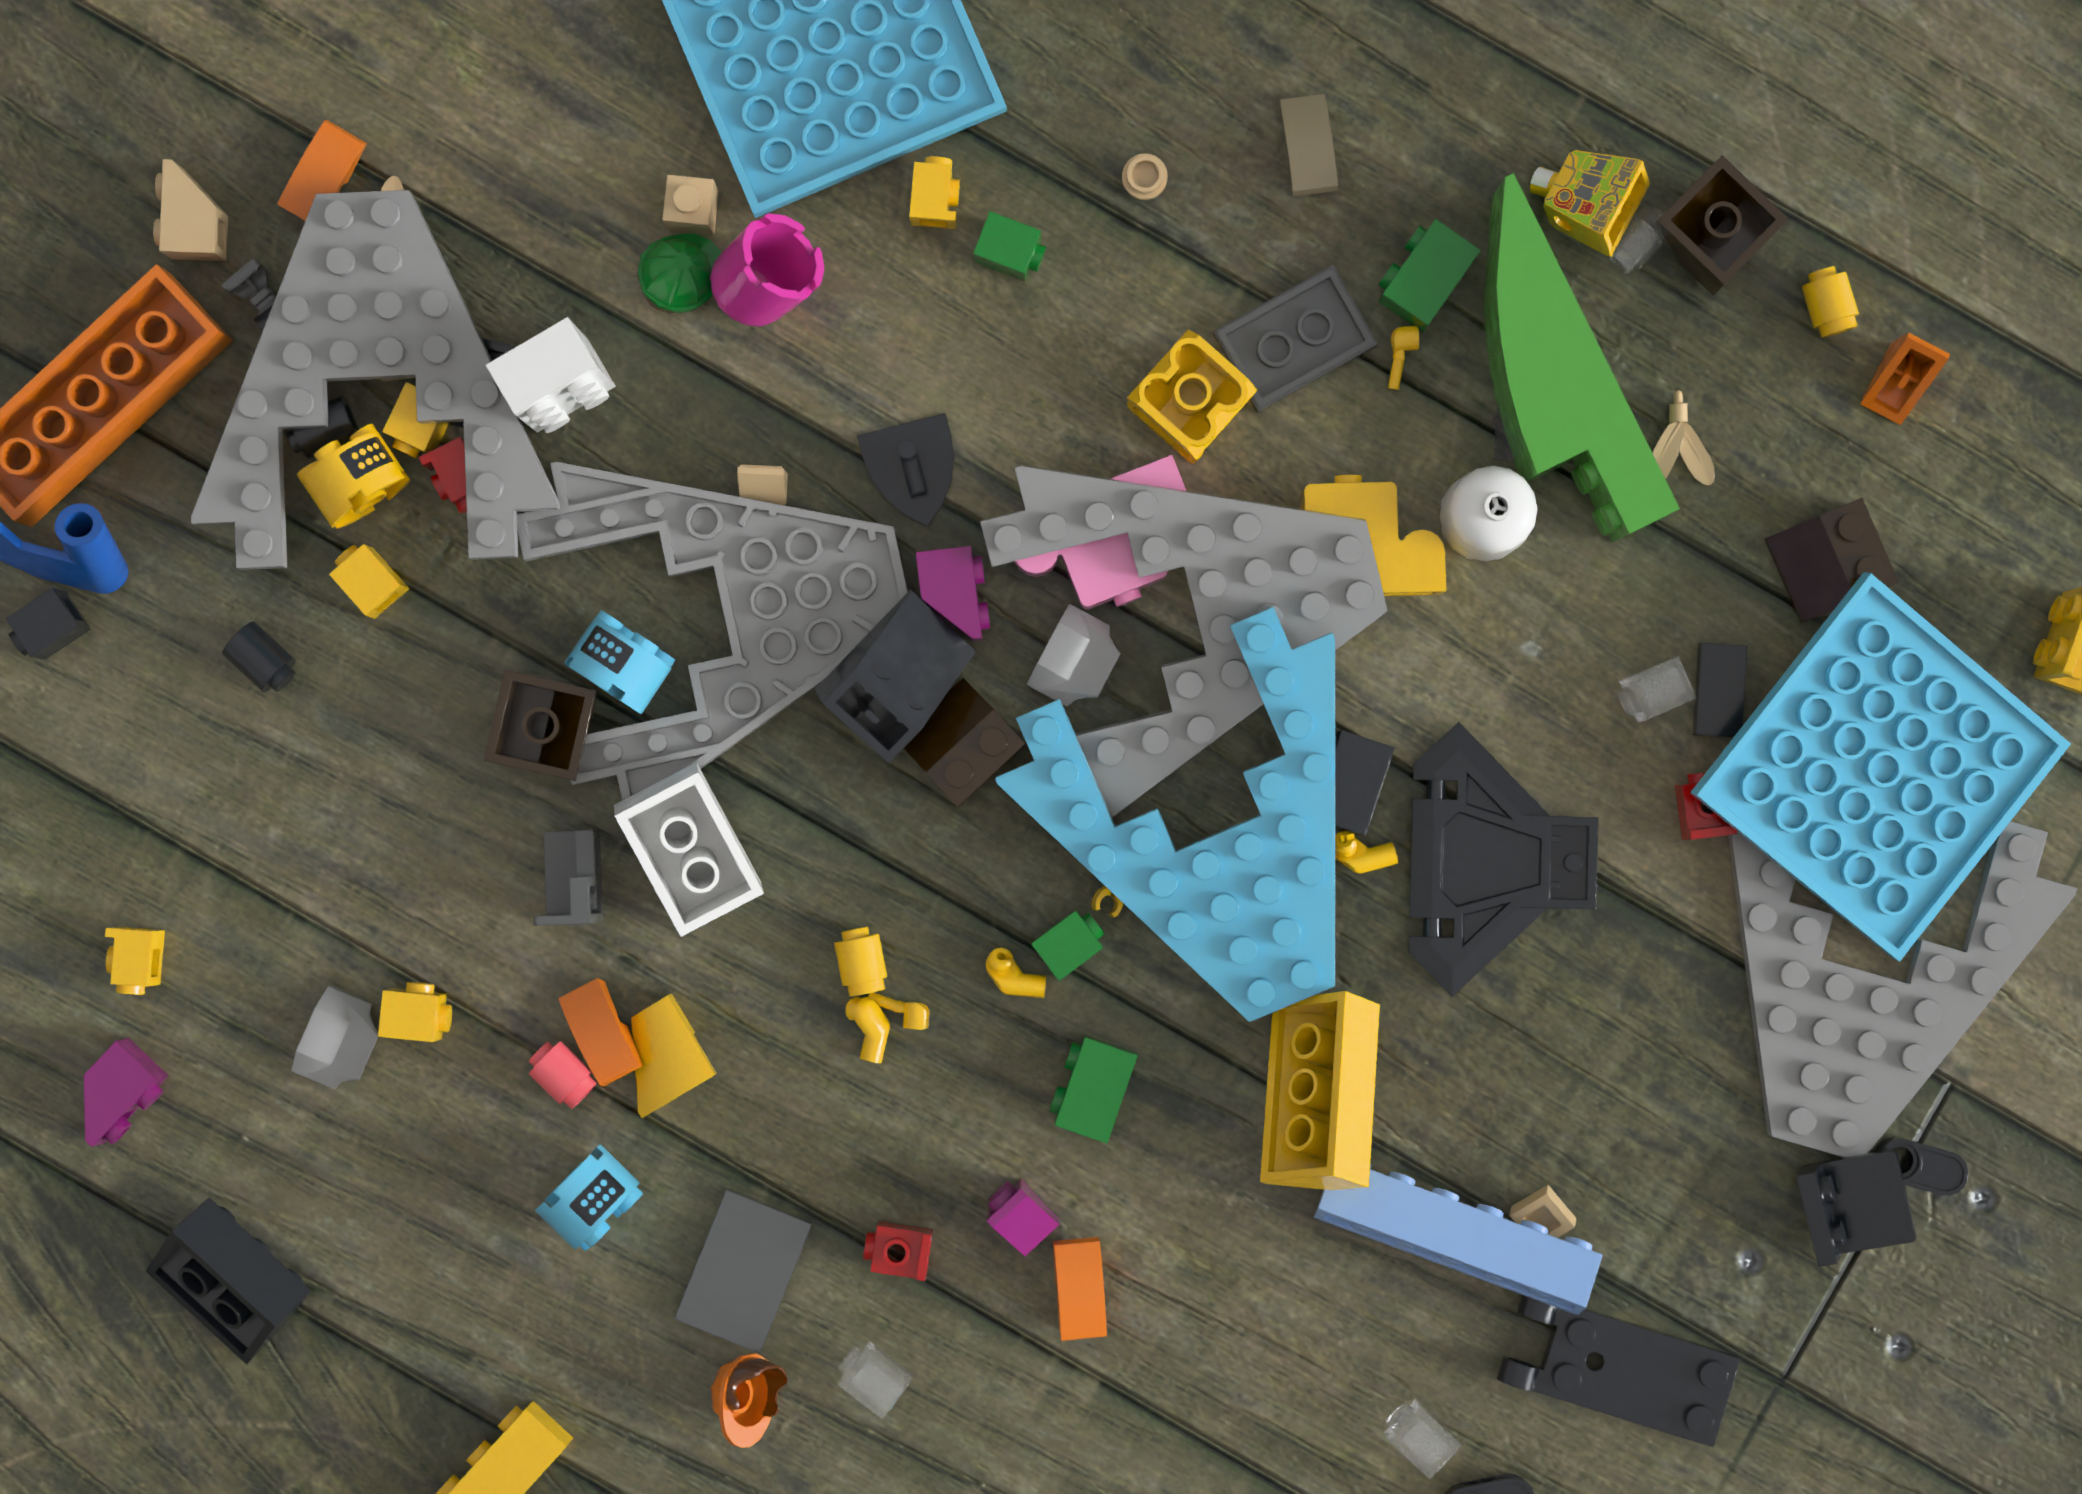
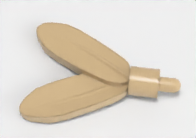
M1676 390L1673 393V404H1669V423L1671 424L1663 431L1652 453L1665 479L1670 473L1678 454H1680L1693 478L1701 484L1711 485L1715 478L1713 462L1693 428L1688 423H1685L1688 422L1687 403H1683L1682 392Z

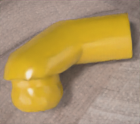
M1345 830L1335 834V860L1354 873L1362 874L1398 864L1396 850L1392 842L1369 848L1357 840L1350 831Z
M996 948L989 953L985 962L987 973L1003 994L1044 998L1046 975L1023 973L1013 959L1012 953L1006 948Z
M853 997L846 1004L845 1012L847 1018L851 1021L855 1020L858 1027L865 1034L859 1058L881 1064L890 1029L889 1020L876 1001L868 997Z

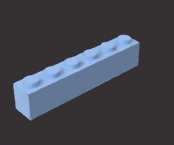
M1371 1164L1369 1187L1323 1190L1314 1215L1316 1219L1579 1315L1587 1307L1603 1255L1591 1251L1593 1246L1582 1239L1566 1237L1565 1241L1548 1235V1229L1538 1223L1522 1220L1520 1224L1504 1219V1213L1497 1208L1484 1204H1477L1476 1208L1458 1202L1460 1197L1453 1192L1441 1188H1433L1432 1192L1414 1186L1416 1181L1407 1175L1389 1172L1387 1176L1371 1170Z

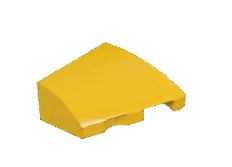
M673 994L665 996L631 1017L632 1038L643 1065L635 1070L637 1107L641 1118L651 1114L717 1074L695 1038V1031Z

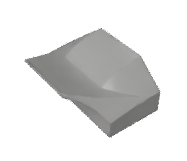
M1069 604L1026 686L1054 701L1060 699L1062 705L1066 707L1077 699L1097 698L1121 654L1110 637V625Z
M333 985L328 986L314 1008L300 1040L291 1071L333 1089H336L341 1082L360 1080L378 1039V1031L374 1027L370 1016L374 1003Z

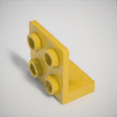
M2082 587L2064 591L2062 596L2059 595L2054 600L2048 615V621L2052 622L2048 637L2040 641L2033 657V664L2037 665L2033 678L2082 695Z

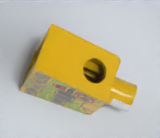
M1575 150L1569 153L1559 172L1538 167L1531 179L1530 192L1545 197L1543 207L1549 223L1555 229L1606 256L1612 257L1650 182L1642 160Z

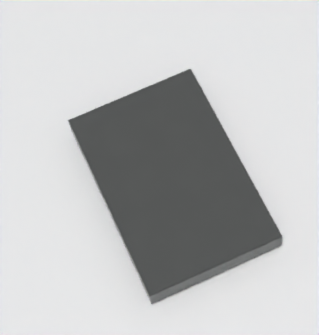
M1334 265L1213 331V336L1226 359L1243 373L1257 389V392L1250 398L1257 413L1378 345Z
M727 1188L674 1319L760 1354L813 1222Z

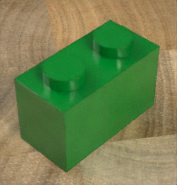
M1437 219L1433 221L1428 230L1421 225L1417 228L1404 247L1411 253L1402 267L1393 263L1378 284V286L1385 290L1378 302L1410 325L1417 326L1422 333L1481 251Z
M1085 1034L1081 1044L1072 1042L1064 1068L1072 1070L1066 1088L1057 1086L1049 1112L1057 1114L1054 1126L1107 1144L1138 1056L1137 1053Z

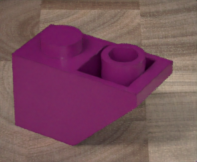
M971 546L916 552L921 599L973 642L983 641L982 630L990 629L987 602H978L976 584L985 583L982 556L973 557Z
M130 1038L115 1041L83 1075L85 1141L91 1147L104 1144L107 1141L111 1145L114 1144L132 1126L128 1121L132 1114L139 1107L145 1111L163 1093L159 1086L169 1075Z
M1020 1179L1014 1186L1009 1181H1006L988 1198L990 1202L987 1205L990 1208L987 1212L986 1221L1024 1256L1059 1225L1057 1216L1023 1179Z

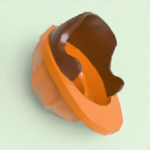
M757 1353L740 1355L735 1360L722 1365L710 1387L712 1408L719 1416L722 1434L728 1443L739 1448L751 1447L762 1438L771 1417L777 1415L779 1411L777 1404L778 1393L788 1382L787 1374L782 1367L775 1365Z

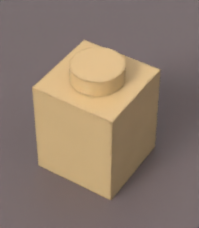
M667 175L662 221L669 231L714 236L719 190L714 180Z

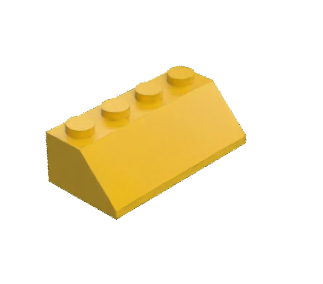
M1341 991L1313 995L1272 1013L1260 1182L1323 1190L1369 1187L1380 1004L1350 992Z

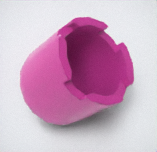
M766 214L761 219L751 222L718 256L713 264L710 275L712 294L719 308L729 318L745 326L762 327L782 318L807 299L820 286L825 270L823 255L820 248L816 247L813 249L810 241L802 234L805 227L801 223L785 215Z

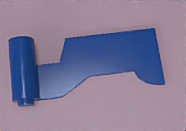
M83 503L73 504L63 509L57 516L55 533L64 547L63 552L23 542L0 522V561L41 579L100 594L118 590L127 580L129 573L128 565L101 514L91 505Z

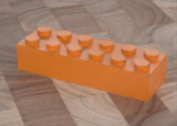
M156 264L0 408V507L14 522L33 527L234 341L170 272Z

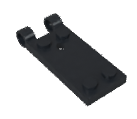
M1522 1295L1517 1313L1543 1323L1554 1324L1541 1367L1516 1358L1503 1356L1497 1380L1519 1389L1535 1391L1714 1448L1741 1360L1738 1356L1586 1308L1579 1315ZM1594 1352L1601 1354V1366L1597 1369H1589L1586 1365L1587 1356Z

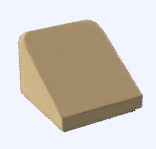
M740 465L738 467L737 475L740 497L785 506L788 474L782 466Z

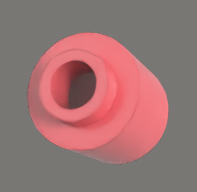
M547 1041L528 1061L534 1067L528 1075L559 1105L564 1102L571 1110L597 1085V1082L590 1076L592 1073L590 1068L562 1041L554 1047Z

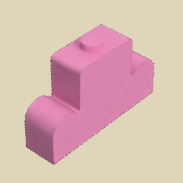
M1173 455L1111 478L1186 491ZM1128 533L1014 561L1018 569L1024 574L1039 577L1052 571L1057 564V559H1062L1080 606L1085 610L1114 600L1116 607L1140 599L1142 597L1140 589L1164 580L1168 572L1164 571L1139 578Z

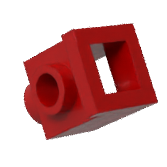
M458 437L420 456L419 459L422 466L431 471H436L437 474L431 476V480L440 498L443 501L450 499L451 503L456 505L459 513L462 514L467 512L464 439Z
M1706 772L1688 774V784L1675 785L1682 840L1737 834L1734 828L1714 812L1705 813L1701 808V801L1690 793Z
M879 1221L876 1233L867 1232L863 1260L872 1261L870 1272L925 1281L933 1229ZM899 1244L903 1246L906 1253L904 1258L893 1260L888 1254V1248L891 1245Z

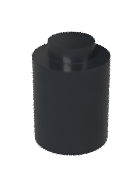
M343 396L328 401L329 428L285 429L293 451L295 453L303 452L309 459L314 457V454L320 448L332 441L338 440L341 446L350 442V437L359 428L348 402Z
M255 621L241 628L229 640L222 651V655L263 693L270 689L276 692L280 691L296 674L292 669L296 659Z

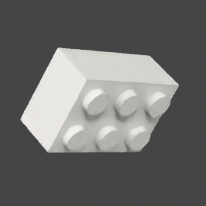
M568 317L486 364L487 369L513 413L536 432L544 429L546 433H550L569 422L568 414L582 406L589 410L600 405L610 397L607 391L616 387L589 340Z
M697 762L614 805V816L681 937L764 894L761 881Z

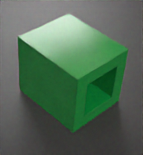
M989 211L975 247L973 258L977 264L1025 282L1029 270L1038 272L1047 247L1040 244L1041 230Z
M1074 910L1032 941L1031 944L1058 981H1060L1103 949L1098 939L1105 935V933L1089 912L1081 917Z

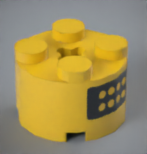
M373 424L366 425L356 431L350 437L351 441L342 446L338 440L326 444L314 454L317 461L307 465L297 473L298 478L332 528L334 526L337 529L345 527L367 516L375 510L373 506L385 496L388 501L391 500L410 482L409 477Z

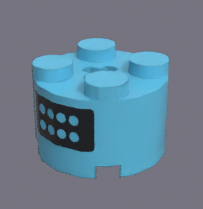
M600 610L563 664L584 678H587L631 709L642 714L671 671V666L675 659L660 650L658 646L637 632H632L618 620Z
M599 1144L545 1199L551 1207L543 1202L535 1209V1212L574 1250L580 1246L584 1251H587L611 1228L605 1220L612 1213L617 1218L622 1213H625L643 1195V1192L637 1188L640 1182Z

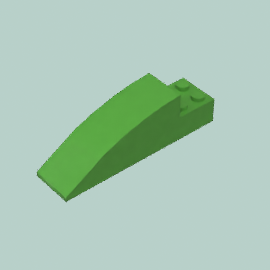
M1514 173L1506 176L1492 195L1483 297L1487 354L1495 400L1506 441L1518 473L1525 478L1527 483L1572 461L1575 469L1571 473L1578 490L1582 495L1588 493L1596 510L1592 511L1595 525L1603 536L1609 534L1613 543L1670 515L1680 508Z

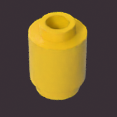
M1835 266L1808 274L1810 283L1801 286L1813 328H1819L1821 338L1833 336L1858 327L1855 316L1859 312L1847 273L1837 274Z
M868 926L842 931V941L834 942L842 986H847L849 996L884 990L883 978L888 976L879 934L870 935Z

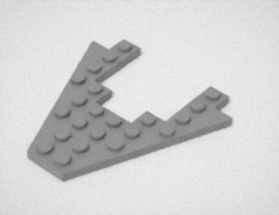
M409 190L315 195L191 515V524L196 526L235 524L237 569L287 568L283 429L329 428L327 381L416 378L417 421L419 423L464 422L468 554L470 559L518 558L517 512L560 510V502L520 418L513 413L486 367V364L492 361L420 208Z
M561 462L550 463L557 498L560 502V510L530 511L517 514V531L525 561L659 533L668 576L673 577L714 568L733 656L688 665L697 711L587 734L577 781L571 780V784L577 785L617 776L622 800L695 762L702 769L813 690L908 592L895 529L893 526Z
M1020 465L1015 467V472L1025 509L980 521L992 567L1128 533L1139 578L1180 567L1185 568L1206 654L1161 665L1172 710L1075 733L1111 817L1115 816L1264 704L1232 632L1231 624L1274 606L1292 649L1333 632L1335 650H1337L1388 611L1365 519Z
M2009 822L1990 847L1962 951L1917 939L1905 983L1821 959L1834 914L1789 902L1795 878L1739 832L1734 835H1728L1766 1127L1769 1136L1845 1158L1869 1153L2076 895L2077 888L2036 877L2048 832Z

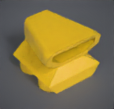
M1188 329L1127 397V406L1184 459L1195 464L1208 445L1257 392V389L1243 373L1207 341Z

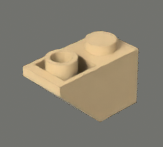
M163 159L162 173H158L155 180L156 197L161 201L160 218H157L154 222L153 236L156 246H159V251L172 260L226 261L228 215L185 169L173 160Z

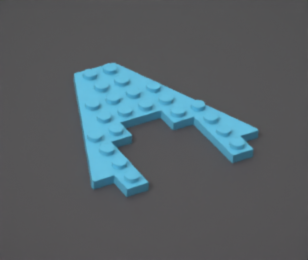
M1274 606L1230 625L1285 752L1283 755L1243 771L1260 815L1176 850L1158 808L1115 826L1060 699L1016 718L1034 760L995 777L997 784L1249 1022L1335 987V637L1333 632L1292 649Z

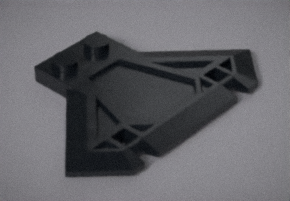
M1460 722L1413 764V780H1427L1426 799H1412L1409 917L1423 918V936H1409L1408 952L1453 997L1547 908L1596 910L1598 817L1550 816ZM1445 781H1457L1456 800L1445 799ZM1442 918L1453 919V937H1441Z

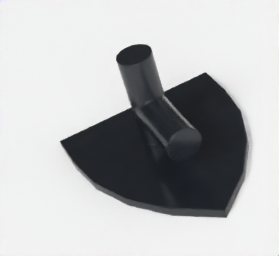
M946 413L858 435L860 450L870 478L884 498L903 515L928 527L942 507L952 479L954 454Z

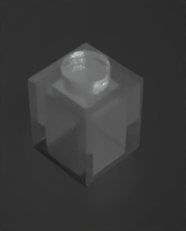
M1679 656L1669 658L1619 680L1623 688L1618 691L1622 707L1629 717L1634 715L1637 722L1646 721L1697 699Z
M868 1341L862 1350L854 1346L841 1362L838 1369L844 1374L840 1378L838 1386L879 1418L883 1419L911 1383L913 1374Z
M1416 1399L1409 1407L1405 1403L1400 1405L1386 1422L1389 1428L1384 1433L1389 1442L1429 1480L1462 1447L1458 1439Z

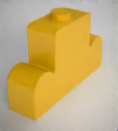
M1362 475L1334 476V483L1308 484L1301 493V509L1366 520L1384 596L1441 595L1446 592L1445 549L1441 539L1433 532L1422 529L1411 532L1402 540L1398 537L1397 486L1395 483H1362Z

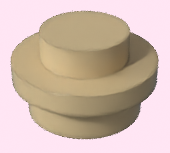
M1144 153L1133 156L1127 161L1122 171V183L1129 195L1139 200L1156 198L1163 192L1167 184L1168 174L1164 163L1158 157Z

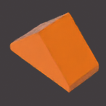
M1908 332L1891 342L1860 404L1901 425L1948 361L1950 354Z

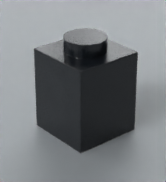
M55 588L49 589L5 618L13 629L9 636L15 647L24 656L29 654L30 657L44 660L91 630L68 593Z

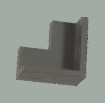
M600 830L546 832L544 834L546 915L534 916V926L603 922Z

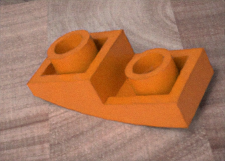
M325 120L296 166L277 205L306 221L316 194L339 193L341 187L348 183L367 143L329 120Z
M596 978L558 998L577 1045L600 1086L604 1087L643 1066L629 1027L620 1022L605 981Z
M1099 1237L1053 1241L1054 1280L1057 1289L1058 1327L1061 1341L1107 1336L1104 1280Z

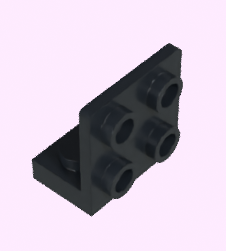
M1895 1150L1803 1165L1796 1175L1818 1267L1837 1264L1843 1253L1911 1243L1916 1240L1917 1233L1898 1155Z

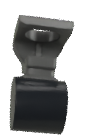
M253 258L222 283L221 286L227 292L249 299L251 305L258 311L254 321L263 331L276 296L268 284L267 270L257 259Z

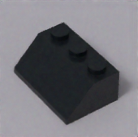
M210 1197L171 1231L146 1270L157 1283L246 1365L294 1315L311 1293V1290L304 1285L302 1278L295 1271L287 1269L270 1253L263 1241L252 1237L236 1222L235 1217L228 1209L218 1206Z

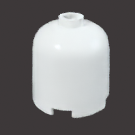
M1488 466L1475 469L1454 482L1442 498L1440 511L1442 535L1450 547L1466 559L1481 561L1502 559L1517 549L1527 539L1535 526L1538 508L1534 491L1525 478L1509 468ZM1498 499H1500L1505 506L1499 505ZM1490 501H1492L1493 508L1491 510L1489 509ZM1496 511L1504 512L1502 515L1494 514Z

